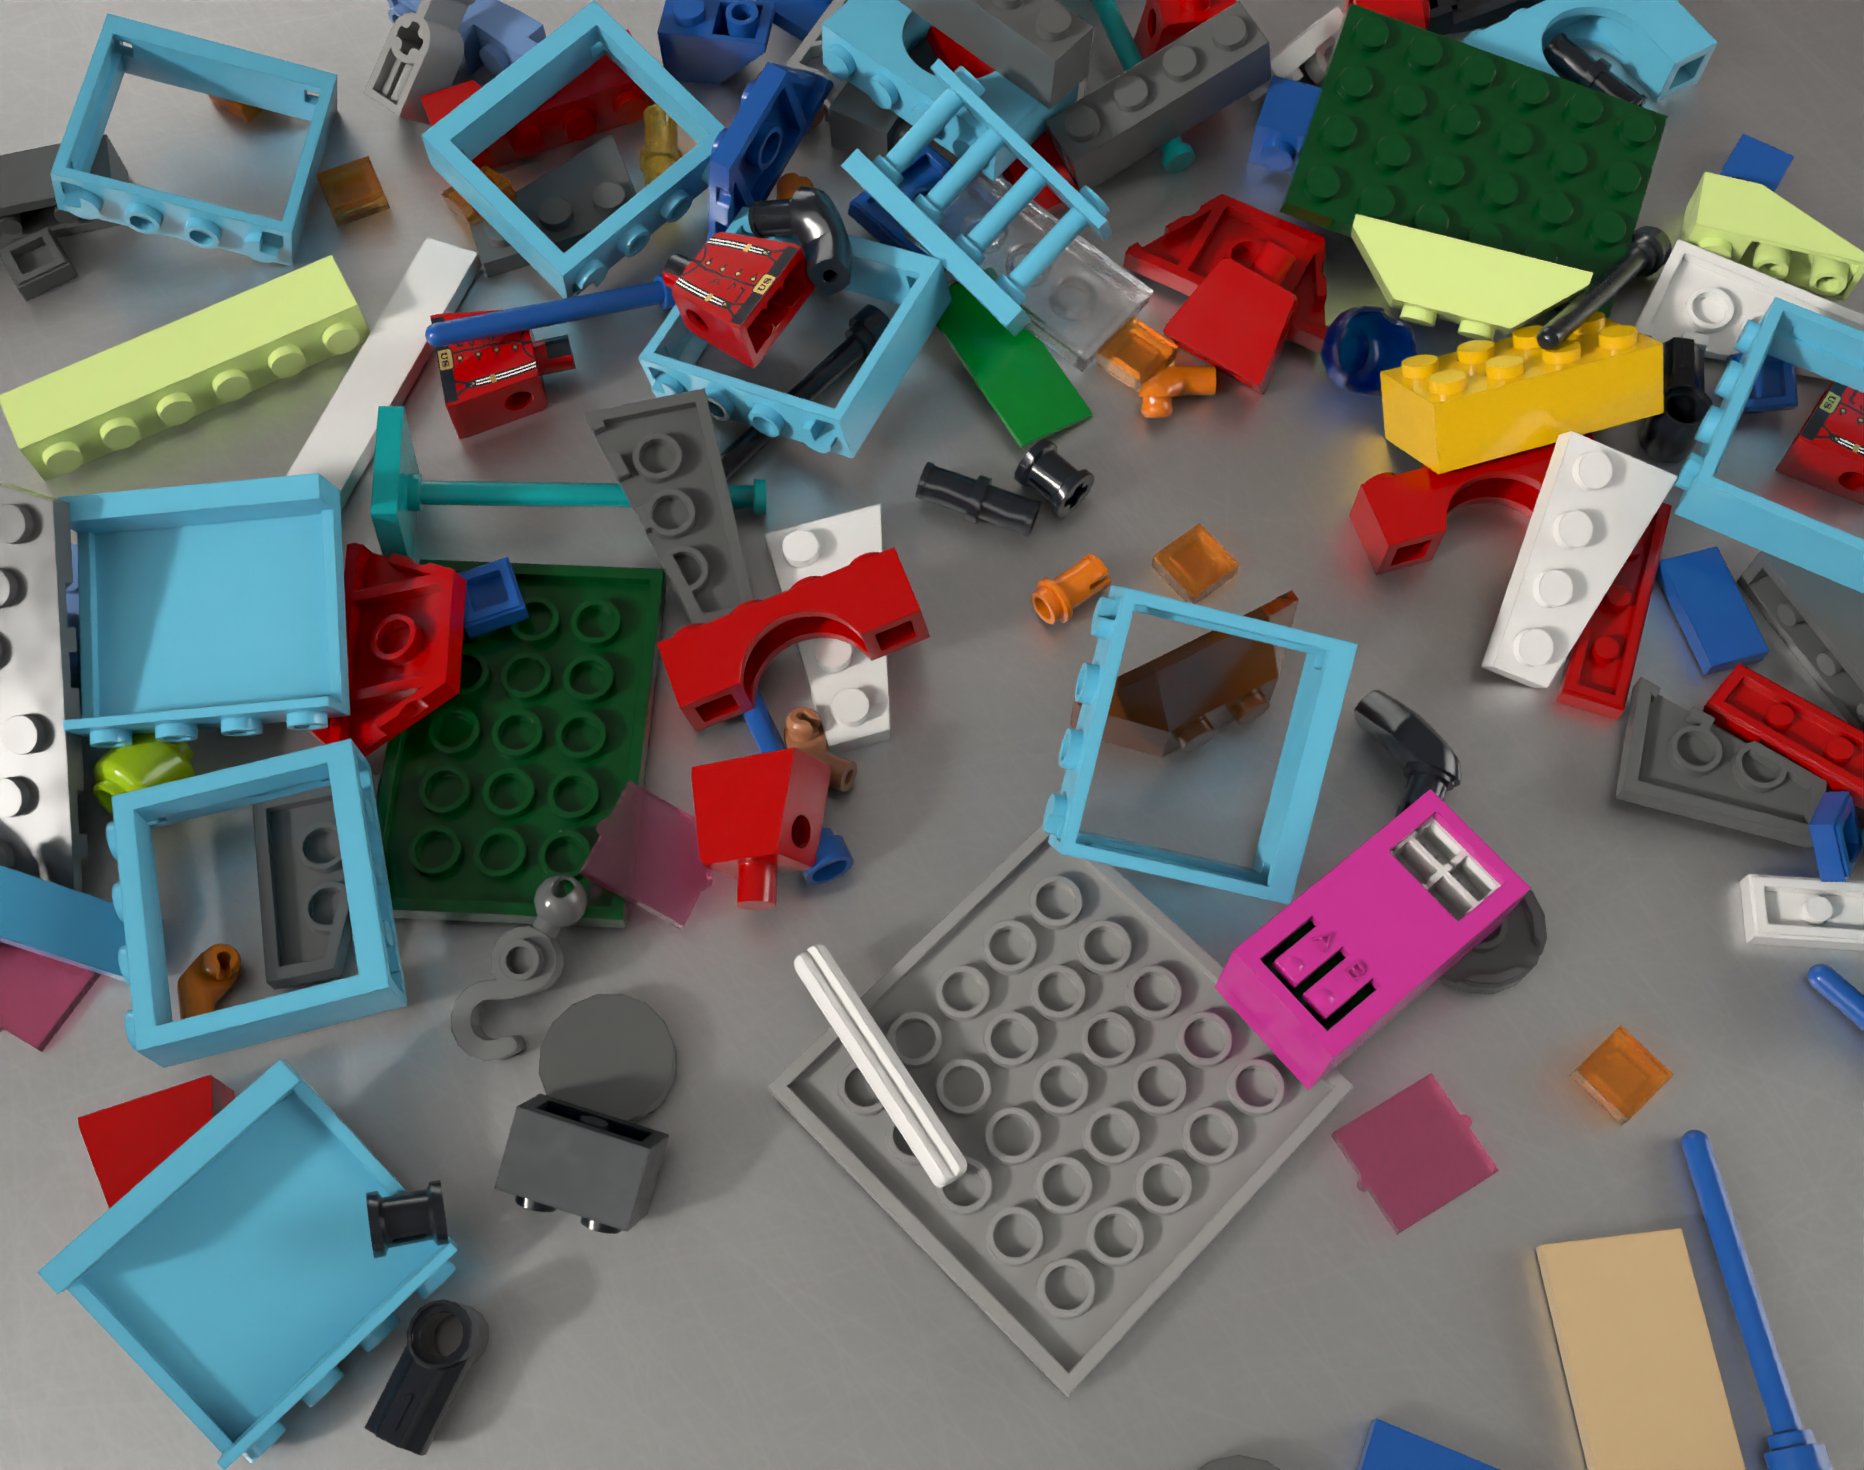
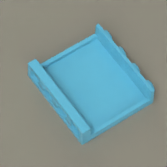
M313 473L58 497V500L69 503L70 529L77 532L82 719L63 720L64 731L90 738L91 747L119 748L133 745V735L155 733L157 741L186 742L198 739V730L221 728V734L226 736H252L263 733V724L287 722V729L318 730L328 727V718L350 716L340 490L322 475Z
M279 1059L37 1273L57 1294L68 1290L222 1453L217 1463L223 1470H226L241 1455L250 1463H253L270 1448L286 1431V1428L278 1420L300 1399L310 1408L327 1394L344 1376V1373L336 1365L358 1344L368 1353L385 1339L401 1322L393 1311L414 1291L424 1300L442 1285L457 1269L449 1258L458 1251V1244L448 1234L449 1244L438 1246L434 1240L389 1248L385 1257L374 1258L366 1193L378 1191L382 1197L408 1193L409 1191L286 1060Z

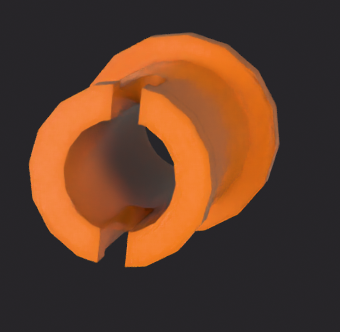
M1089 553L1082 557L1081 561L1053 580L1049 578L1040 580L1036 585V591L1031 594L1032 605L1040 618L1046 623L1053 624L1056 621L1065 623L1072 618L1073 609L1111 585V578L1106 576L1109 574V571L1097 556Z

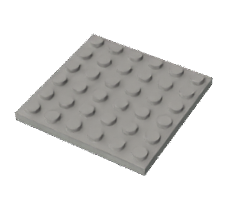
M1042 824L860 998L966 1159L967 1170L961 1177L941 1188L933 1184L832 1026L772 1081L768 1088L770 1093L1068 1398L1348 1095L1354 1085L1338 1070L1333 1069L1308 1091L1214 988L1224 967L1112 865L1059 854L1048 843L1050 833L1043 831Z

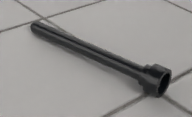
M1644 226L1636 229L1634 234H1632V242L1626 245L1629 251L1540 329L1537 334L1538 345L1544 350L1556 349L1632 278L1648 277L1656 273L1666 263L1671 254V242L1666 233L1653 226Z
M871 304L864 306L849 320L850 328L845 332L846 340L786 394L813 402L858 359L868 357L891 320L876 306ZM750 426L720 454L726 481L774 437L762 434L753 426Z

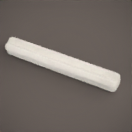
M817 944L803 951L794 960L797 974L933 1184L939 1188L951 1184L967 1170V1161L826 946Z

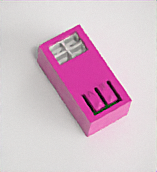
M1430 789L1235 948L1214 988L1309 1091L1497 929L1531 887Z

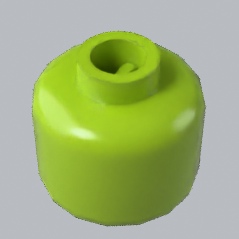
M155 733L133 735V745L111 748L94 765V778L97 784L93 787V793L100 804L113 815L111 796L196 776V772L190 762L194 757L193 751L186 742L157 741Z

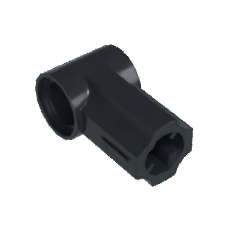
M1673 337L1663 343L1664 413L1647 417L1639 436L1641 446L1645 452L1654 459L1663 462H1678L1685 459L1691 453L1697 443V440L1694 438L1707 411L1713 405L1712 400L1705 393L1704 351L1697 348L1694 339Z
M444 1299L427 1303L419 1308L411 1318L406 1333L407 1345L364 1427L376 1437L398 1448L421 1456L427 1454L469 1367L476 1363L483 1355L489 1340L488 1325L479 1311L472 1306ZM455 1315L463 1326V1338L456 1351L448 1356H442L435 1347V1331L442 1320Z

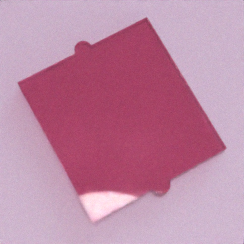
M629 781L624 787L609 818L602 819L596 826V830L600 835L579 874L681 929L684 927L701 891L706 890L713 882L712 877L709 875L711 869L704 867L699 857L696 818Z
M0 942V1032L5 1029L42 1052L101 974Z
M1432 1073L1346 1124L1331 1135L1359 1177L1357 1188L1360 1191L1369 1192L1397 1235L1499 1171L1469 1128L1472 1124V1119L1468 1115H1460Z

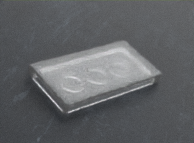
M980 172L944 210L942 215L945 219L938 227L952 241L960 233L966 237L1013 185L1000 175L993 181ZM1032 200L982 253L986 259L979 267L994 281L1002 273L1007 277L1060 220ZM905 230V235H904V237H906L909 241H911L913 244H915L917 247H919L921 250H923L926 254H928L930 257H932V256ZM1078 235L1024 292L1027 299L1020 307L1031 319L1024 328L1083 372L1149 303L1153 290Z

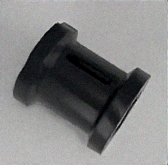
M1043 439L1037 442L1020 461L1015 471L1014 479L1021 485H1031L1052 503L1051 510L1057 516L1065 517L1074 511L1086 498L1094 484L1095 477L1087 469L1078 471L1057 453L1058 446L1051 440Z
M441 1180L429 1182L425 1190L382 1197L378 1191L366 1193L374 1258L385 1257L389 1248L434 1240L438 1246L449 1244Z

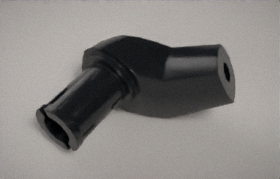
M801 186L790 199L757 200L754 202L755 205H751L748 220L754 236L763 239L784 235L797 236L805 249L807 274L812 283L821 292L828 296L842 291L850 284L853 255L851 243L834 202L824 191L818 188Z
M1381 690L1371 691L1358 703L1354 709V716L1358 726L1393 755L1404 772L1403 775L1407 778L1405 790L1395 818L1430 789L1444 801L1446 791H1451L1454 787L1460 785L1462 776L1460 760L1447 742L1419 714Z

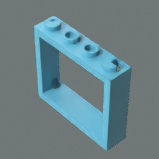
M593 0L421 136L431 166L563 298H570L579 295L591 284L597 288L605 279L608 270L625 256L630 258L638 254L648 243L651 234L667 221L673 223L684 216L689 210L692 201L709 187V160L713 143L720 131L726 127ZM606 54L697 145L573 247L563 253L471 160Z
M107 13L50 173L57 208L83 219H100L129 226L133 230L144 234L157 233L189 241L201 248H219L247 255L259 262H276L293 267L337 113V74ZM123 42L132 44V47L124 46ZM124 73L311 121L282 221L91 174L90 171ZM307 90L320 93L319 97L307 94Z
M742 207L726 230L727 233L756 237L749 226L748 207ZM795 235L767 238L769 240L799 245L802 247L805 256L804 246ZM848 235L853 252L850 284L844 290L900 306L835 408L695 366V363L709 343L693 334L685 326L676 304L645 347L638 360L652 386V392L657 397L705 388L711 417L720 421H728L730 419L753 426L764 435L770 437L784 436L805 443L808 447L820 453H829L831 451L854 458L952 300L942 260Z
M1775 297L1759 323L1747 320L1736 341L1734 350L1742 352L1743 355L1740 362L1730 361L1715 389L1714 394L1724 398L1720 408L1711 405L1698 428L1694 439L1704 443L1700 454L1691 452L1678 474L1674 486L1684 491L1674 514L1864 594L1863 539L1715 478L1767 354L1864 393V331Z
M1111 585L1108 598L1103 596L1099 598L1092 618L1091 635L1098 637L1092 664L1085 662L1082 665L1076 683L1075 701L1082 703L1076 729L1068 728L1066 730L1060 748L1059 767L1066 768L1060 795L1051 794L1044 813L1043 831L1050 833L1048 843L1059 854L1289 905L1293 899L1358 644L1127 587ZM1133 611L1307 653L1252 868L1080 830Z
M352 739L111 796L114 821L107 824L106 837L113 857L118 860L120 881L112 887V899L119 919L124 922L126 945L119 948L118 962L121 974L125 982L130 986L132 1009L128 1010L125 1014V1030L131 1047L162 1068L408 1006L371 767ZM331 785L359 975L173 1021L152 829Z

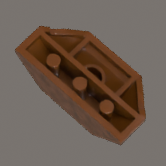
M1291 590L1243 616L1292 628L1299 599ZM1212 630L1118 676L1101 741L1164 757L1180 748L1183 752L1187 753L1202 747L1215 736L1216 730L1233 721H1236L1238 725L1252 722L1264 714L1270 707L1269 702L1280 675L1286 648ZM1075 697L1070 721L1073 729H1076L1082 703L1075 701Z

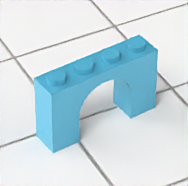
M848 0L822 23L823 65L840 80H847L866 93L876 105L883 109H889L912 126L946 90L935 75L920 68L908 55L927 36L929 27L933 25L898 0ZM997 71L977 78V81L985 89L980 98L1029 145L1034 143L1047 130L1046 120L1074 104L1078 97L1079 84L1056 105L1048 109ZM963 106L933 140L960 159L987 128ZM1004 146L981 170V173L994 181L1017 157Z
M1545 0L1528 9H1518L1507 19L1486 29H1476L1462 40L1464 44L1559 77L1546 61L1543 51L1559 33H1564L1578 47L1600 51L1616 60L1655 102L1698 82L1718 43L1677 0Z

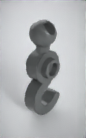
M565 874L554 875L546 879L537 888L534 904L538 915L532 926L515 927L505 932L494 945L491 954V970L496 979L480 980L465 988L456 999L451 1013V1031L458 1046L469 1056L482 1061L508 1059L524 1050L526 1043L520 1035L505 1036L499 1039L488 1037L482 1031L479 1016L483 1007L492 1000L519 999L537 994L552 987L558 980L564 966V954L556 936L562 927H568L576 923L585 914L588 902L583 885L574 877ZM570 880L574 885V889L567 895L565 893L566 881Z

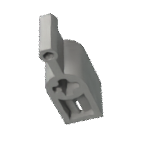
M421 0L416 13H404L397 18L389 32L364 93L399 117L430 125L420 97L451 86L464 54V42L461 34L458 32V28L468 6L472 5L476 0Z

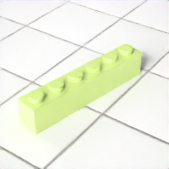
M330 255L0 394V405L19 450L43 480L47 481L58 475L70 473L81 465L111 452L128 448L137 441L169 427L186 423L192 417L229 401L239 400L248 393L280 379L292 377L303 369L333 356L350 352L356 346L365 343L370 330L333 256Z

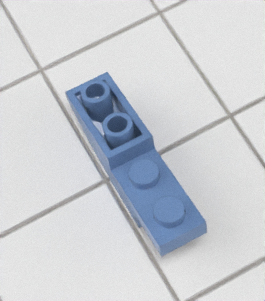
M388 0L390 6L388 14L391 22L394 24L397 18L404 13H416L421 0ZM476 0L472 5L468 6L458 28V32L461 34L464 42V54L459 68L471 76L480 67L485 65L494 75H499L546 38L543 24L498 0Z

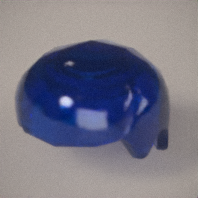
M1361 306L1360 308L1354 307L1340 312L1325 333L1320 354L1321 361L1330 381L1348 394L1360 397L1382 396L1380 372L1400 367L1404 359L1418 355L1414 331L1410 324L1390 317L1384 312L1385 309L1383 307Z

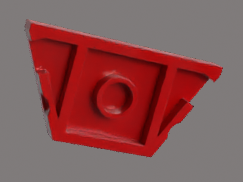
M1220 194L1201 205L1196 213L1182 216L1166 225L1163 236L1144 247L1136 242L1129 246L1125 252L1124 268L1191 296L1225 256L1250 269L1265 242H1273L1296 257L1295 262L1280 285L1296 295L1299 303V308L1287 340L1319 354H1322L1329 336V326L1325 325L1327 283L1326 277L1323 274L1325 262V240L1323 236L1227 195Z
M354 542L347 544L344 569L350 716L330 719L328 744L352 739L364 757H366L460 693L466 580L454 569L433 563L419 565L411 557L392 553L390 557L371 552L363 544Z

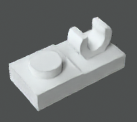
M1336 6L1309 26L1270 59L1271 79L1247 94L1252 102L1268 91L1273 76L1293 81L1300 80L1304 75L1298 67L1304 62L1305 70L1311 80L1317 84L1323 80L1328 65L1325 57L1328 60L1330 59L1336 41L1331 36L1340 29L1344 17L1339 6Z

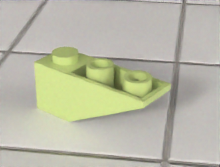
M1705 172L1685 208L1680 240L1802 290L1846 300L1864 274L1863 251L1762 184Z

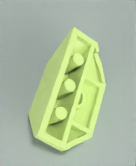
M1356 214L1352 226L1351 237L1389 306L1402 310L1400 315L1402 320L1429 327L1435 326L1436 319L1459 324L1457 333L1472 339L1493 341L1494 334L1506 336L1579 295L1589 286L1593 275L1592 272Z

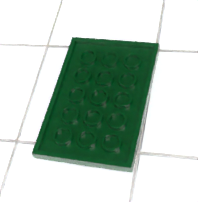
M1350 3L1344 14L1279 212L1351 237L1355 216L1359 214L1592 272L1590 286L1629 251L1626 245L1632 242V234H1634L1668 116ZM1616 294L1598 310V312L1604 313L1607 319L1610 317ZM1577 296L1555 307L1554 310L1561 312Z
M420 559L419 565L433 563L454 569L459 573L490 562ZM511 563L529 618L469 638L465 628H463L460 693L387 742L377 799V812L394 918L533 924L538 915L534 904L537 888L546 879L554 875L565 874L574 877L583 885L588 900L585 914L570 926L627 928L659 655L657 643L660 642L667 587L666 574L664 569ZM567 880L565 885V893L568 895L574 889V885L570 880Z

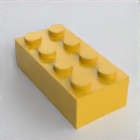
M1597 311L1554 350H1544L1538 345L1537 334L1544 326L1532 325L1518 328L1512 332V337L1499 341L1473 340L1464 342L1457 347V352L1438 357L1427 354L1408 357L1401 362L1402 366L1380 372L1385 439L1437 474L1555 443L1559 434L1574 431L1585 435L1664 413L1663 343L1637 332V328L1634 326L1621 325L1607 319L1604 313Z

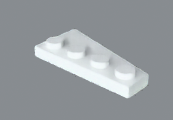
M1678 239L1634 327L1637 328V332L1662 343L1669 341L1673 337L1694 339L1697 348L1704 351V357L1726 361V358L1731 354L1742 353L1734 350V346L1747 320L1759 323L1775 297L1861 331H1864V314ZM1795 366V373L1798 375L1830 380Z
M1574 431L1559 434L1481 667L1532 688H1548L1678 476Z
M880 504L764 534L767 551L780 593L791 589L797 581L803 578L823 576L846 567L862 554L882 552ZM814 638L796 643L830 753L837 755L891 740L887 655L871 661L853 645L831 638Z

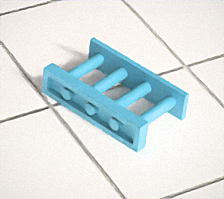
M938 58L931 66V69L940 84L946 89L885 157L879 154L871 162L856 148L841 166L932 257L941 259L943 267L1015 337L1031 320L1020 307L1027 299L1024 292L1087 226L1105 242L1113 234L1108 220L1104 217L1110 209L1087 185H1084L1078 192L980 98L985 89L969 71L960 65L953 72ZM964 106L987 130L925 197L919 194L911 201L898 188V185L904 180L901 173ZM1005 146L1028 170L966 237L960 233L952 241L938 227L945 219L942 213ZM1047 186L1070 210L1007 277L1002 273L995 281L992 280L979 267L986 259L982 253L1037 194Z

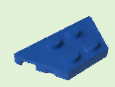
M767 62L758 79L749 82L742 94L740 109L729 128H724L720 131L713 143L709 160L708 241L712 235L726 232L743 206L750 208L751 205H755L754 202L757 200H767L833 88L832 80L815 72Z

